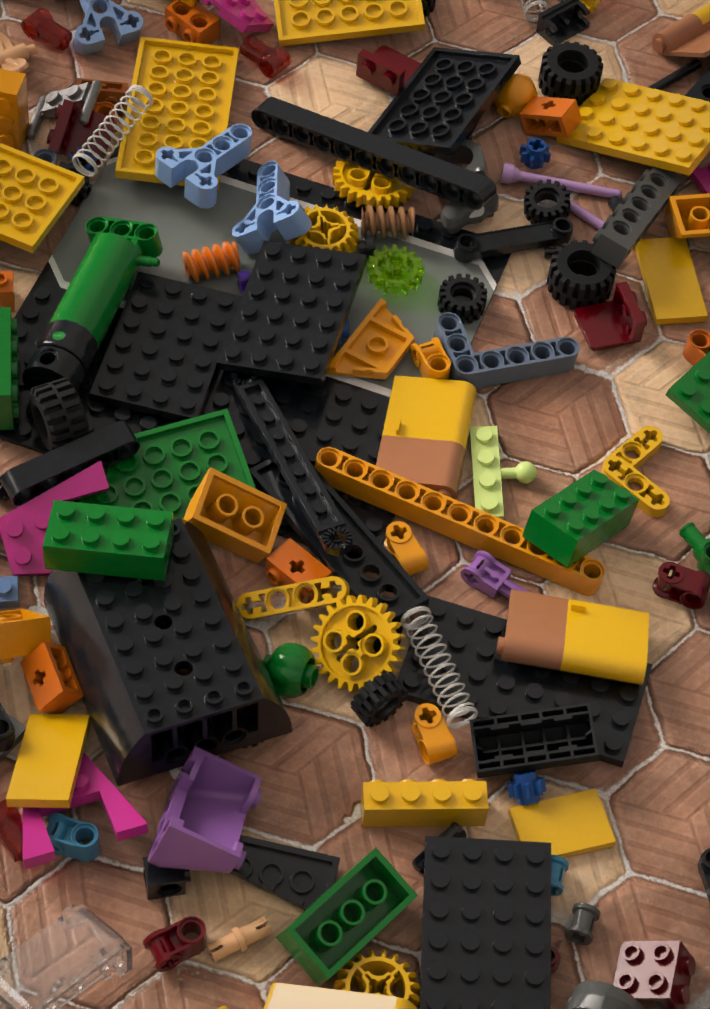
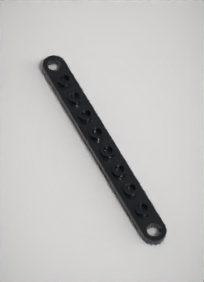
M232 372L231 382L236 394L324 550L333 556L347 554L353 547L352 534L263 379L258 375ZM242 377H250L249 381L246 380V382L244 380L241 382L240 379ZM335 539H342L345 541L342 542V544L339 543V545H337V543L334 545L333 542L331 544V541Z

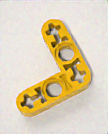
M645 426L604 460L601 473L639 499L638 508L647 515L657 518L666 514L670 498L665 491L637 469L659 451L663 441V434L654 426ZM645 439L649 440L644 447L643 444ZM635 451L639 458L631 459L625 455V452ZM632 482L638 483L642 486V490L634 491L628 487V484ZM652 502H653V503L660 502L661 505H660V504L653 505Z

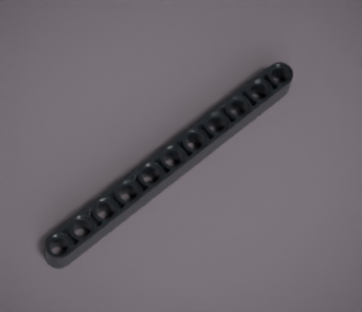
M268 97L251 113L252 121L260 129L473 210L481 209L497 191L495 183L487 176L275 97Z

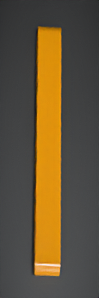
M324 447L317 453L315 468L332 488L477 550L486 551L498 559L580 594L590 596L596 594L600 589L606 570L602 562L585 555L568 568L561 566L563 565L562 563L522 537L524 528L336 448Z

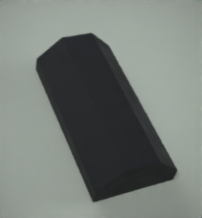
M590 703L469 720L478 778L600 761Z

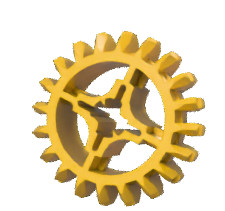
M317 204L314 209L305 208L304 211L312 222L311 228L305 234L289 240V244L355 253L359 235L358 227L354 223L353 217H348L346 211L339 212L337 206L330 209L327 204L324 208H320Z
M371 949L368 952V958H365L359 952L355 958L356 962L349 960L345 964V969L341 968L338 971V980L334 981L333 989L351 991L350 988L356 982L360 986L359 990L361 993L371 994L372 992L381 995L379 992L383 991L382 995L393 996L391 992L393 986L397 984L403 999L412 1002L416 1007L420 1004V997L417 995L420 993V985L415 983L417 978L416 972H408V962L399 965L398 954L394 955L392 959L387 958L385 950L381 952L379 957L375 956L374 951Z

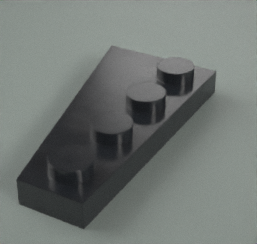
M240 835L239 842L243 843L242 850L246 851V856L240 869L234 868L230 872L231 874L303 910H306L335 883L340 857Z

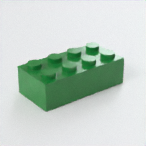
M0 307V430H14V418H19L18 336H13L18 335L17 318H12L11 307Z
M593 470L532 509L522 537L568 568L629 526L639 499L627 489L609 480L603 473Z
M54 500L43 542L45 569L165 581L174 538L173 512Z
M375 847L278 934L276 938L317 986H320L338 972L418 895Z

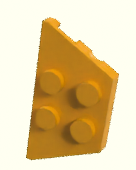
M380 298L332 359L327 373L387 380L410 350V344L414 343L415 337L407 328L403 327L402 321L396 314H391L387 309L386 301Z

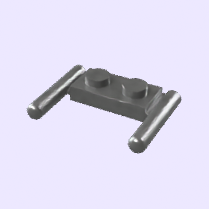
M94 80L91 85L89 82L72 85L63 90L52 91L47 96H41L27 129L26 138L29 140L35 139L43 117H54L58 105H62L64 99L75 102L77 106L82 107L78 119L79 123L82 125L88 124L102 83L99 80Z

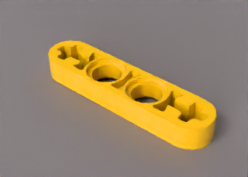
M330 576L248 592L239 597L237 606L242 617L246 619H260L336 604V599H347L350 587L345 579ZM333 582H335L336 585L342 587V591H339L337 593L338 597L335 598L334 594H322L318 584H321V589L325 590L332 588ZM305 587H311L314 591V599L308 604L303 603L300 599V592ZM278 592L283 593L286 597V604L281 609H276L272 604V598ZM250 598L253 602L264 601L266 606L253 608V614H251V611L245 610V605L249 604Z

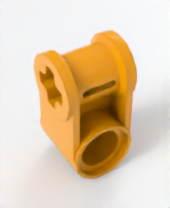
M438 337L431 338V341L419 345L417 343L410 344L412 361L423 378L449 380L451 361Z
M402 521L390 523L386 529L387 538L384 540V547L410 576L428 570L429 563L426 553L419 545L409 525Z
M430 703L419 705L415 710L414 719L411 723V732L426 765L429 766L457 756L456 742L448 730L438 707Z

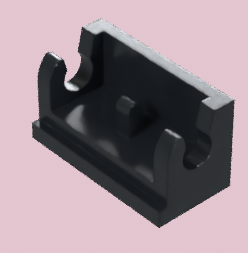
M564 0L539 14L536 32L554 47V44L562 43L589 28L590 22L587 18L583 17L581 11L584 15L589 14L590 11L579 0Z

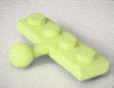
M497 426L470 427L475 508L504 520L501 479H517L524 484L531 483L537 476V469L534 464L528 461L521 462L516 467L500 468Z

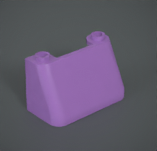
M194 746L171 787L147 862L159 868L230 873L234 868L239 870L246 856V851L242 850L243 843L239 842L248 810L250 807L256 808L261 799L263 791L259 790L262 777Z

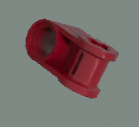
M675 562L661 564L658 570L659 577L654 580L652 586L654 593L661 598L682 604L690 609L703 608L710 589V577L703 572L686 568ZM670 570H673L671 577L668 576ZM667 584V585H668L667 590L664 591L663 589H664L665 585Z
M188 916L166 928L149 934L143 940V945L151 951L156 961L155 968L157 971H168L179 963L203 952L207 944L206 927L200 918ZM191 932L199 934V937L193 940L186 939L184 936Z

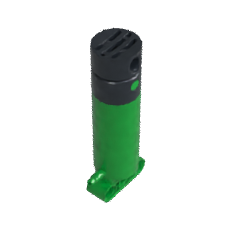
M102 216L93 217L86 222L85 229L90 246L22 374L23 383L29 391L33 387L63 377L70 381L76 391L78 390L139 267H158L160 265V260L156 257L160 256L163 247L157 226L146 222Z

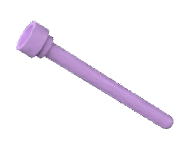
M504 163L500 183L510 185L511 182L521 181L538 185L539 180H542L544 184L547 183V179H551V184H554L555 180L559 181L560 186L564 184L566 190L610 199L613 196L622 197V192L618 189L518 171L519 168L514 167V164Z

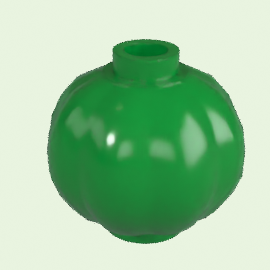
M285 643L278 646L271 655L267 654L263 659L279 696L289 698L302 696L308 688L313 689L317 682L319 666L315 665L314 655L305 646L297 643Z

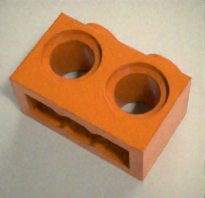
M179 0L165 7V26L171 32L184 39L185 42L210 44L220 37L221 19L197 1L193 8Z

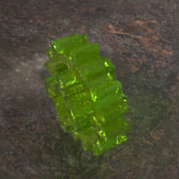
M393 244L392 249H388L384 245L382 252L374 250V256H369L366 275H369L368 281L369 283L375 282L374 289L376 290L383 288L385 295L389 291H393L394 296H398L399 291L408 295L409 288L415 291L417 290V284L422 283L425 268L422 265V258H415V250L407 252V246L398 249L397 245Z

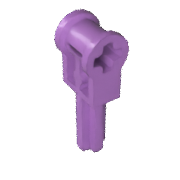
M483 550L477 551L473 562L461 571V577L465 583L481 590L493 599L498 593L510 599L511 589L528 592L510 580L512 570L496 561L490 553Z

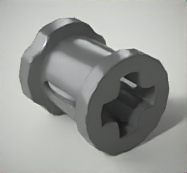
M576 903L572 909L574 914L571 926L566 929L565 936L577 944L589 945L594 938L592 934L594 923L599 920L601 913L593 905Z

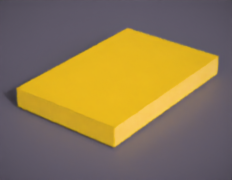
M596 788L541 800L531 805L514 806L508 810L517 840L551 843V855L567 858L614 847L616 843Z

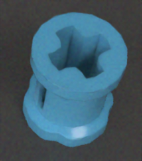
M551 855V896L562 894L564 889L562 885L564 872L569 869V862L557 855Z

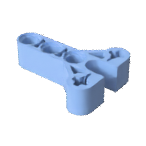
M79 0L85 13L83 24L77 27L72 43L74 50L78 54L88 55L103 50L105 37L101 30L102 27L109 28L113 32L118 46L133 42L140 36L143 18L138 12L127 11L111 0ZM94 9H100L104 13H97Z
M235 124L199 148L175 149L168 146L159 148L156 152L155 175L170 188L185 179L184 198L200 208H211L217 201V177L250 155L252 129L245 124Z
M268 161L258 169L256 204L245 218L232 229L233 237L247 255L260 252L264 240L270 241V235L276 229H278L285 241L305 234L312 225L310 218L298 201L289 202L290 181L276 161Z

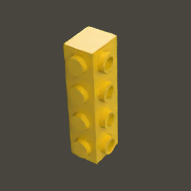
M376 779L370 782H363L360 798L362 827L450 826L452 822H456L460 826H485L489 810L486 781H477L475 779H464L462 781L434 779L428 782H416L412 779H405L400 782H385L384 780Z

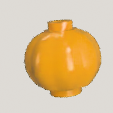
M514 73L493 102L497 112L502 117L520 118L519 113L534 96H538V93L529 76Z

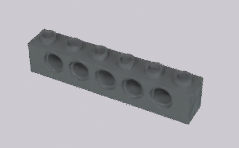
M653 167L651 170L647 168L640 180L636 181L631 192L629 191L626 194L622 203H619L614 210L612 216L610 215L607 218L603 227H600L592 241L596 244L591 253L619 269L665 208L669 196H674L683 177L673 171Z

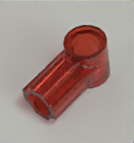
M43 7L37 9L21 22L22 30L29 38L37 39L39 37L58 50L64 51L72 40V32L56 23L50 12Z
M247 36L240 46V53L258 64L261 72L268 78H274L291 64V57L287 50L280 46L274 49L255 36Z
M5 798L0 801V842L14 862L23 861V823L17 807H7Z

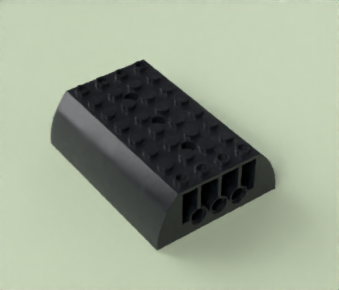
M182 518L174 520V538L165 581L59 570L51 571L45 585L44 604L61 646L66 648L84 694L82 699L117 786L182 767L194 746L217 756L292 732L289 715L203 533L195 525ZM167 622L171 624V627L160 629L156 625ZM181 668H187L192 671L186 676L176 673Z

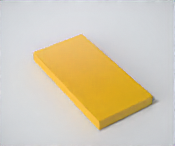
M686 238L640 239L634 249L655 325L706 322L708 314Z
M29 715L6 796L7 807L70 808L91 725L90 715Z

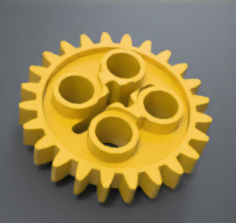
M342 159L341 161H336V166L333 167L332 185H335L334 190L340 191V198L347 197V203L355 201L356 207L364 204L367 209L368 205H372L377 210L378 206L382 205L388 210L390 204L399 207L400 202L406 203L407 197L411 198L412 192H414L415 187Z
M347 595L346 601L344 599H336L337 608L333 605H327L329 615L319 614L323 624L313 626L319 632L318 636H313L310 639L318 642V646L311 649V652L319 653L320 656L315 660V664L324 665L319 672L320 675L330 674L327 682L336 683L338 681L339 689H345L348 686L350 692H356L358 687L359 689L367 685L366 682L369 680L372 682L377 675L381 676L384 672L396 673L397 670L392 665L393 662H402L403 660L396 655L397 651L405 650L404 646L398 644V640L404 638L405 634L396 632L402 623L392 622L396 613L392 611L386 612L388 606L386 603L377 605V598L370 597L367 601L366 595H359L357 599L353 595ZM361 615L364 619V624L361 629H358L356 620ZM376 625V627H377L376 631H374L373 633H370V632L374 629V626ZM340 634L342 644L339 648H336L334 640ZM379 638L381 649L376 653L373 649V644ZM343 653H346V654H344V656L341 658V661H339V656H340L341 654H343ZM355 657L359 660V668L356 672L352 669V660Z

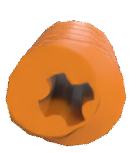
M228 241L223 242L222 248L217 243L213 244L211 250L209 247L204 246L201 253L197 248L193 249L191 256L187 251L182 252V263L186 277L188 279L193 277L196 283H199L200 274L207 281L209 280L210 272H213L215 277L219 278L220 269H223L226 276L230 275V267H233L236 273L240 272V256L235 241H232V246Z

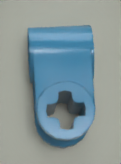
M50 813L48 815L46 830L53 845L55 855H63L82 862L93 861L98 857L101 846L98 829L95 825L69 818L60 813ZM82 840L92 841L89 844H80Z

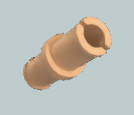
M262 916L260 919L241 928L236 926L230 929L231 933L206 944L208 954L212 955L210 957L211 960L216 963L218 960L238 950L244 952L248 950V945L272 935L270 925H266V918Z

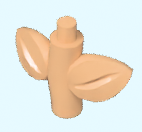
M0 32V68L23 72L29 67L27 62L29 56L37 53L35 45L25 46L22 43L14 46L12 41Z

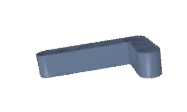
M451 312L442 313L438 317L433 336L440 339L443 349L451 361L449 379L469 382L475 388L569 372L574 368L580 350V345L575 339L561 337L474 353L461 319Z

